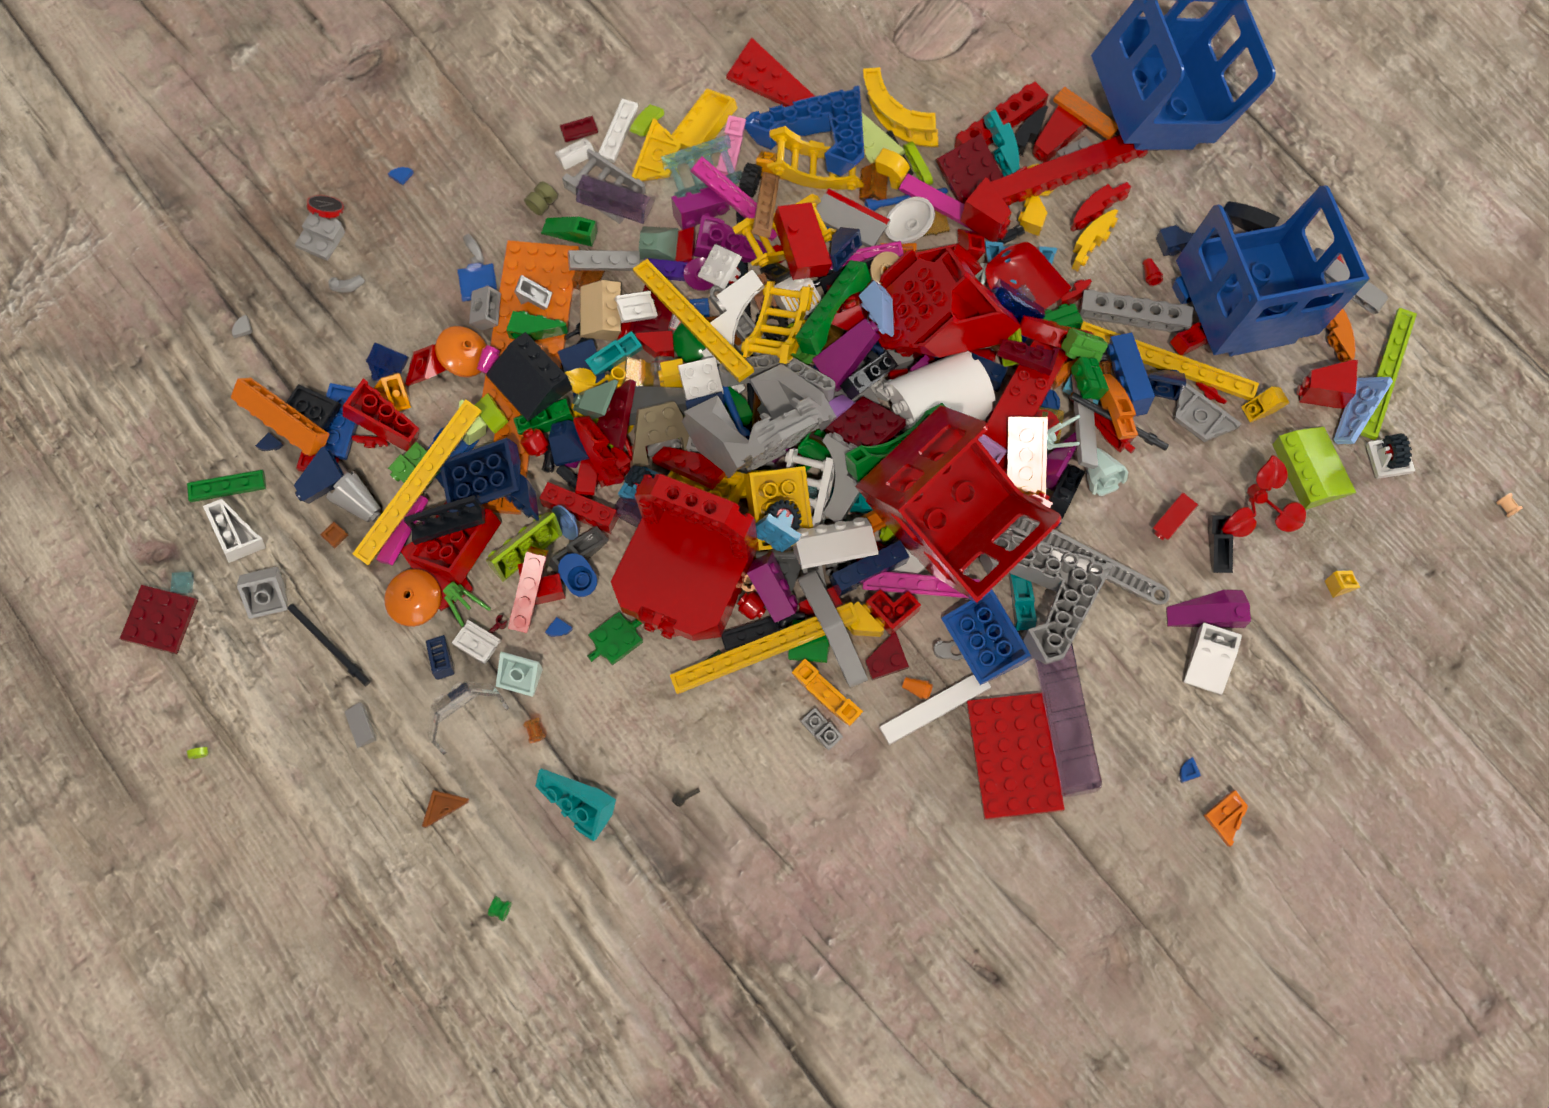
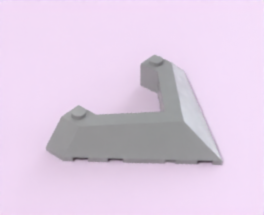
M1002 533L994 543L1011 551L1025 538L1014 534L1010 536ZM1040 542L1009 572L1057 592L1046 623L1028 629L1023 640L1032 658L1045 665L1064 659L1113 563H1101L1095 561V558L1079 553H1071L1069 550ZM985 554L979 556L987 575L999 563Z

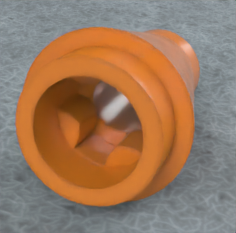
M906 677L902 688L921 699H928L932 692L933 684L926 680Z

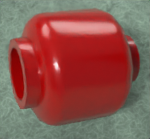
M529 428L522 433L523 437L520 443L528 455L538 457L547 451L549 442L540 429L532 430V428Z
M753 591L745 592L737 602V605H739L738 611L750 620L756 617L760 619L766 611L761 597Z

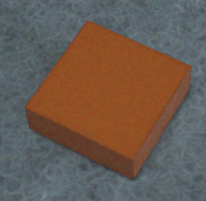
M335 522L331 523L320 534L334 549L349 536Z

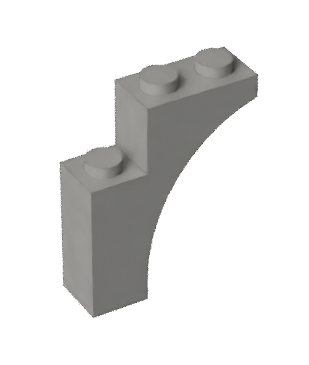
M835 432L833 434H826L823 439V443L828 448L835 467L833 495L823 514L834 522L844 521L859 497L860 492L855 486L860 481H857L847 471L845 454L857 448V446L852 443L847 444L843 441L844 438Z

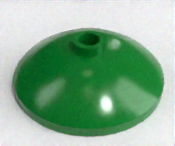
M681 322L673 334L676 355L679 359L682 358V361L685 363L702 360V357H704L702 351L706 347Z

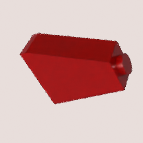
M1182 493L1153 527L1156 530L1154 534L1162 541L1165 538L1169 540L1199 505L1185 493Z

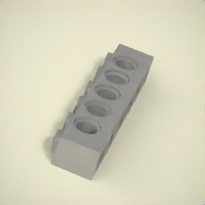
M1084 290L1080 301L1079 313L1085 319L1180 333L1191 328L1193 307L1185 304H1171L1167 301H1152L1148 298H1133L1129 295H1115L1111 292L1102 293L1096 290Z

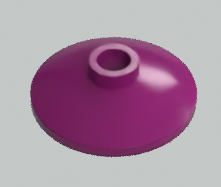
M695 258L688 262L684 268V280L694 290L706 291L714 286L698 277L707 258Z

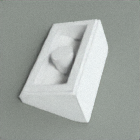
M583 138L555 152V155L566 170L587 160V150L590 149L594 152L592 144L586 138Z

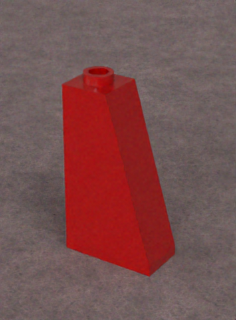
M1058 105L1036 141L1032 154L1042 163L1050 161L1057 151L1066 147L1088 125Z

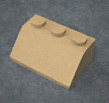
M601 280L580 287V337L610 341L617 340L621 332V319L615 297L621 295L620 282Z

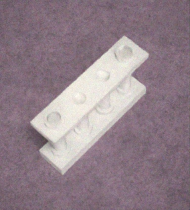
M792 448L785 456L786 469L795 468V464L798 463L819 468L823 471L822 479L807 478L808 486L816 487L819 490L818 498H809L810 506H813V509H815L812 523L813 528H816L818 525H824L826 518L823 512L829 504L835 476L832 457H826V460L818 461L797 456L798 449Z

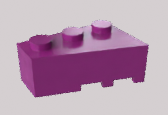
M709 187L700 189V192L696 194L687 192L684 197H671L673 216L681 230L699 225L702 215L716 217L730 210V205Z
M773 551L753 560L747 574L774 622L776 623L795 614L798 601L792 595Z

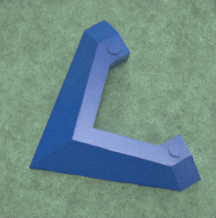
M860 85L848 91L839 90L826 95L795 101L793 105L783 107V105L771 107L768 112H752L745 118L746 131L758 145L769 149L777 145L770 137V130L786 126L799 136L831 131L834 145L825 152L827 171L839 176L847 173L865 157Z

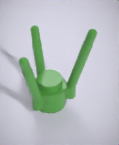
M455 582L450 583L443 590L446 595L444 599L450 605L461 627H464V623L452 600L454 602L459 600L470 610L471 607L462 598L463 593L486 610H491L489 606L464 589L462 585H457Z

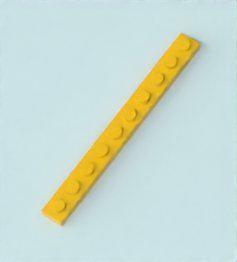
M648 259L632 268L634 274L739 383L754 373V368Z
M1084 321L1081 326V330L1091 331L1094 335L1102 337L1107 343H1109L1112 336L1121 335ZM1135 339L1141 359L1146 365L1161 370H1177L1180 373H1185L1186 379L1201 382L1206 386L1214 387L1217 390L1248 401L1255 397L1259 385L1258 382Z
M465 399L353 552L355 557L367 565L371 564L481 414L482 410Z
M852 602L836 608L845 627L860 622ZM815 616L670 674V678L676 693L680 694L825 636V633Z

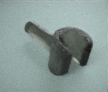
M696 788L684 796L677 792L672 797V802L676 806L681 807L686 800L698 794L700 790Z

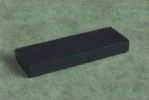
M772 617L724 631L721 639L725 651L728 652L778 632L780 627L778 622L775 623Z

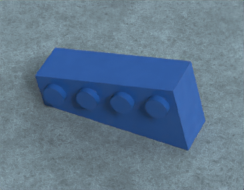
M1133 333L1112 336L1108 343L1107 353L1111 358L1115 378L1129 396L1136 412L1135 416L1147 414L1155 395Z

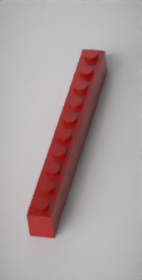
M1119 135L991 181L1006 205L1010 206L1012 203L1022 202L1032 195L1038 196L1047 190L1052 191L1058 186L1068 185L1075 180H1082L1091 174H1099L1108 168L1112 169L1121 163L1126 164L1132 159L1142 158L1148 154V150H1136L1133 143H1124L1122 136Z

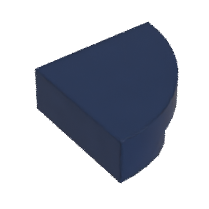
M268 432L255 446L261 451H276L284 445Z

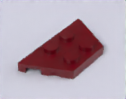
M644 285L642 292L651 291L646 285ZM652 291L650 295L653 298L658 316L653 319L633 321L629 332L632 331L635 336V333L669 331L674 314Z
M629 379L614 391L605 416L599 417L597 422L598 428L607 437L609 443L620 450H624L636 381Z

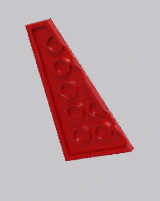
M752 37L726 75L727 80L784 107L793 105L795 101L815 97L813 93Z

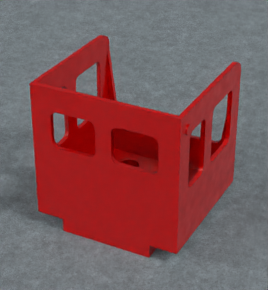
M940 405L855 487L899 541L901 540L905 548L920 561L930 574L978 603L1057 527L1062 517L1058 512L1022 493L978 440L988 429V424L985 421ZM1021 516L1039 523L1011 551L994 543ZM982 554L999 562L979 582L963 574V571Z

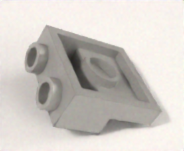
M310 213L302 225L303 232L296 241L295 246L328 261L344 236L345 231L339 220L334 218L329 220L318 216L319 213Z

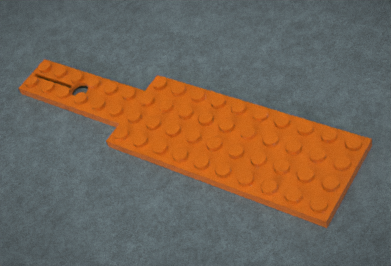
M507 241L499 290L501 293L498 326L493 327L490 344L491 347L500 351L498 356L514 340L509 338L506 331L513 311H524L534 316L542 315L551 320L559 319L566 323L568 329L576 270H569L567 253L569 250H579V246ZM521 275L553 292L547 309L543 310L530 302L520 303L514 291ZM567 334L534 341L562 370L558 351L565 349L566 340L564 336ZM485 375L482 398L487 393L491 395L498 408L504 412L509 421L494 434L493 442L508 438L517 444L520 457V474L527 478L530 455L527 454L520 443L523 435L518 434L513 418L519 417L521 414ZM504 497L483 504L484 508L492 510L493 513L521 515L522 513L521 510H518L512 502L509 503Z

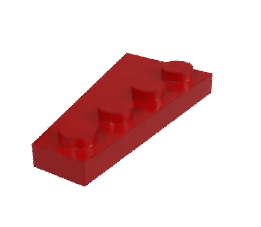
M663 446L652 457L654 464L712 490L726 476L723 470L700 453Z

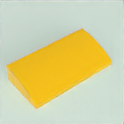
M706 88L671 135L681 143L680 149L701 158L727 123L728 116H732L737 110L735 98Z

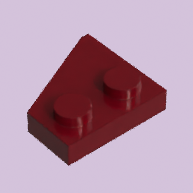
M896 632L865 661L871 680L909 668Z

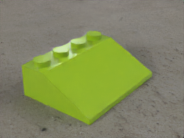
M1325 427L1292 431L1280 435L1272 444L1278 458L1285 465L1288 479L1305 510L1356 493Z
M553 512L539 515L538 521L534 519L533 523L528 527L525 526L520 529L518 535L506 540L500 549L494 550L488 555L486 559L487 564L502 582L518 571L517 564L524 563L529 546L545 549L563 535L556 515Z

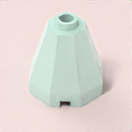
M1097 448L1098 467L1095 469L1085 468L1089 489L1092 494L1096 495L1097 493L1099 496H1104L1116 491L1119 488L1118 484L1120 482L1124 484L1127 481L1129 472L1124 465L1102 449Z

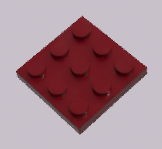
M982 134L935 159L956 200L964 205L965 201L985 177L990 182L1004 177Z
M862 396L825 430L826 434H833L835 432L844 438L843 441L847 444L852 443L857 447L861 445L876 446L887 443L906 426V419Z
M141 585L119 639L177 655L198 600Z

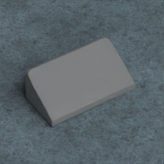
M361 702L345 711L357 748L377 741L365 706Z

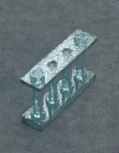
M729 135L661 157L664 170H671L678 191L674 192V196H677V198L684 197L687 192L696 194L700 192V189L708 187L705 183H701V180L690 171L695 186L685 189L677 168L678 165L685 163L688 165L689 170H691L695 165V159L703 156L714 166L711 155L716 152L722 155L728 175L725 176L734 184L740 182L742 171L735 172L727 151L731 148Z

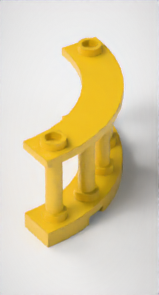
M881 67L863 69L869 102L882 126L888 131L892 130L895 137L907 143L912 141L918 146L939 147L936 113L906 109L888 93L882 79Z
M786 126L770 130V137L778 144L777 161L767 164V167L775 175L792 183L816 189L855 190L864 187V183L856 176V166L849 170V176L836 177V174L829 172V177L816 176L817 158L825 159V152L831 148L830 146H824V143L812 140L805 142L801 140V136L793 133ZM784 148L792 152L791 166L784 161ZM799 154L810 157L809 174L798 170Z
M810 194L795 203L812 202L825 243L831 241L832 235L837 230L827 229L816 208L817 204L821 202L820 198L817 195ZM746 218L732 227L735 234L746 236L757 257L750 262L752 266L764 267L786 259L783 251H774L768 238L759 236L767 253H762L752 234L754 218ZM773 220L772 229H774L775 232H776V234L778 235L777 230H776V227H775V224H774V220Z
M767 281V284L764 285L765 288H763V295L765 296L759 319L753 332L743 341L741 352H743V357L745 358L752 355L753 352L775 355L780 358L779 363L787 364L793 359L792 353L796 354L799 344L795 336L807 321L804 318L806 311H810L814 287L803 286L802 290L795 291L774 288L775 282ZM773 295L798 298L800 301L799 309L795 312L771 308ZM769 315L795 320L794 326L791 328L766 325ZM763 332L789 336L785 342L761 339Z

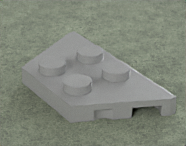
M1186 383L1177 401L1174 417L1177 423L1203 442L1236 430L1241 426V422Z

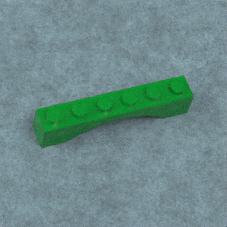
M849 261L797 333L795 338L802 353L816 356L827 343L831 323L840 306L848 297L857 292H862L868 285L871 276L865 262Z
M940 403L927 410L909 430L894 440L876 446L861 445L846 453L847 471L857 481H860L940 405L946 406Z

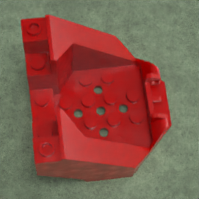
M959 243L921 252L908 250L881 275V286L887 290L893 299L894 336L891 337L887 333L882 334L878 330L877 332L881 336L878 341L884 349L896 350L902 357H910L914 352L940 358L1001 344L1003 339L1008 340L1011 335L1021 328V325L1015 316L1000 304L995 294L976 279L975 276L983 268L976 257Z

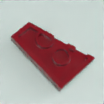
M1003 339L997 356L1050 376L1059 348L1047 350L1041 345H1036L1035 348L1027 346L1024 342Z

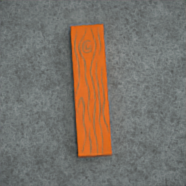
M1065 86L1053 99V102L1106 139H1111L1119 130L1114 120Z

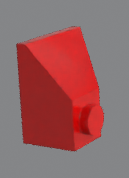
M434 344L413 352L405 382L406 386L427 380L446 371L437 358Z

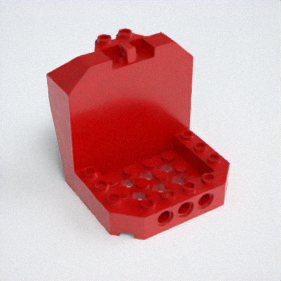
M656 474L654 478L651 475H644L635 493L642 519L611 580V585L622 613L638 619L644 624L643 628L649 632H654L657 629L661 630V636L669 640L677 636H682L691 641L721 637L757 551L758 538L755 519L749 513H746L745 516L738 511L740 506L730 500L662 474Z

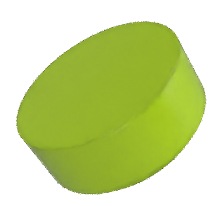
M208 747L187 750V758L198 759L209 755Z

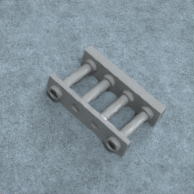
M588 149V163L576 176L572 177L567 173L562 178L564 188L618 224H621L624 220L623 207L636 193L644 197L646 195L645 185L640 179L633 178L604 159L600 153ZM595 165L602 169L601 173L590 185L585 186L580 182ZM608 174L616 178L615 182L603 195H599L594 191ZM622 183L628 186L630 190L617 204H613L608 200Z

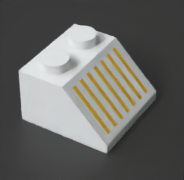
M789 277L776 284L774 288L795 291L802 290L803 286L814 287L810 311H806L805 316L812 313L822 300L810 278L792 280V277ZM774 295L775 302L781 310L796 312L799 309L800 301L798 298Z

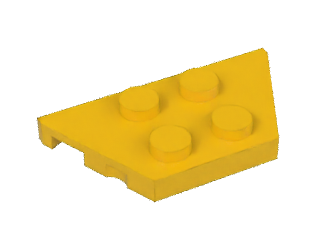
M654 118L632 173L633 178L640 179L641 181L670 178L681 148V143L671 136L670 132L666 128L664 129Z

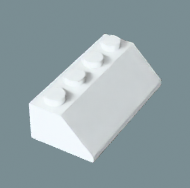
M862 517L855 518L853 521H838L832 525H818L816 528L798 529L797 532L802 535L799 541L793 544L794 554L802 569L878 554L872 526L867 518Z

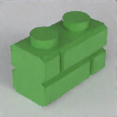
M1074 328L1069 329L1067 337L1061 345V348L1066 352L1065 355L1072 359L1076 357L1097 358L1098 362H1100L1103 353L1108 347V343L1102 337Z

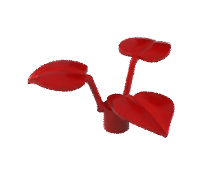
M1271 455L1270 459L1261 467L1256 476L1257 484L1251 485L1247 490L1252 510L1249 507H1243L1234 512L1222 528L1224 533L1235 537H1245L1251 534L1257 524L1253 518L1256 516L1255 503L1263 504L1266 502L1279 512L1280 515L1276 517L1275 524L1284 532L1296 531L1304 525L1306 510L1303 505L1298 502H1292L1287 504L1282 511L1268 499L1266 491H1270L1272 488H1281L1288 477L1287 469L1280 459Z

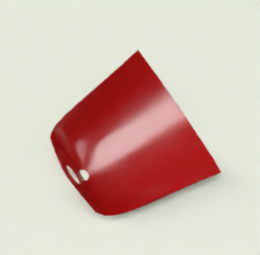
M1022 242L1005 248L987 264L985 269L990 291L995 294L1000 304L1015 316L1019 323H1021L1023 315L1029 317L1037 315L1057 302L1072 288L1047 258L1029 242ZM1008 250H1011V252L1008 255L1001 257L1003 253H1005ZM1011 258L1009 263L1005 262V260ZM1010 280H1016L1017 284L1012 283Z

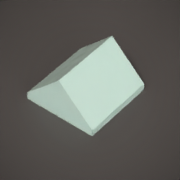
M501 651L496 687L533 697L543 668L538 661Z

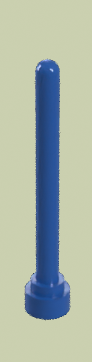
M947 188L937 189L944 194L948 193ZM904 195L878 201L876 199L873 200V198L865 199V207L875 211L880 207L895 205L911 197Z
M722 386L723 396L738 432L749 440L750 430L743 426L728 387Z

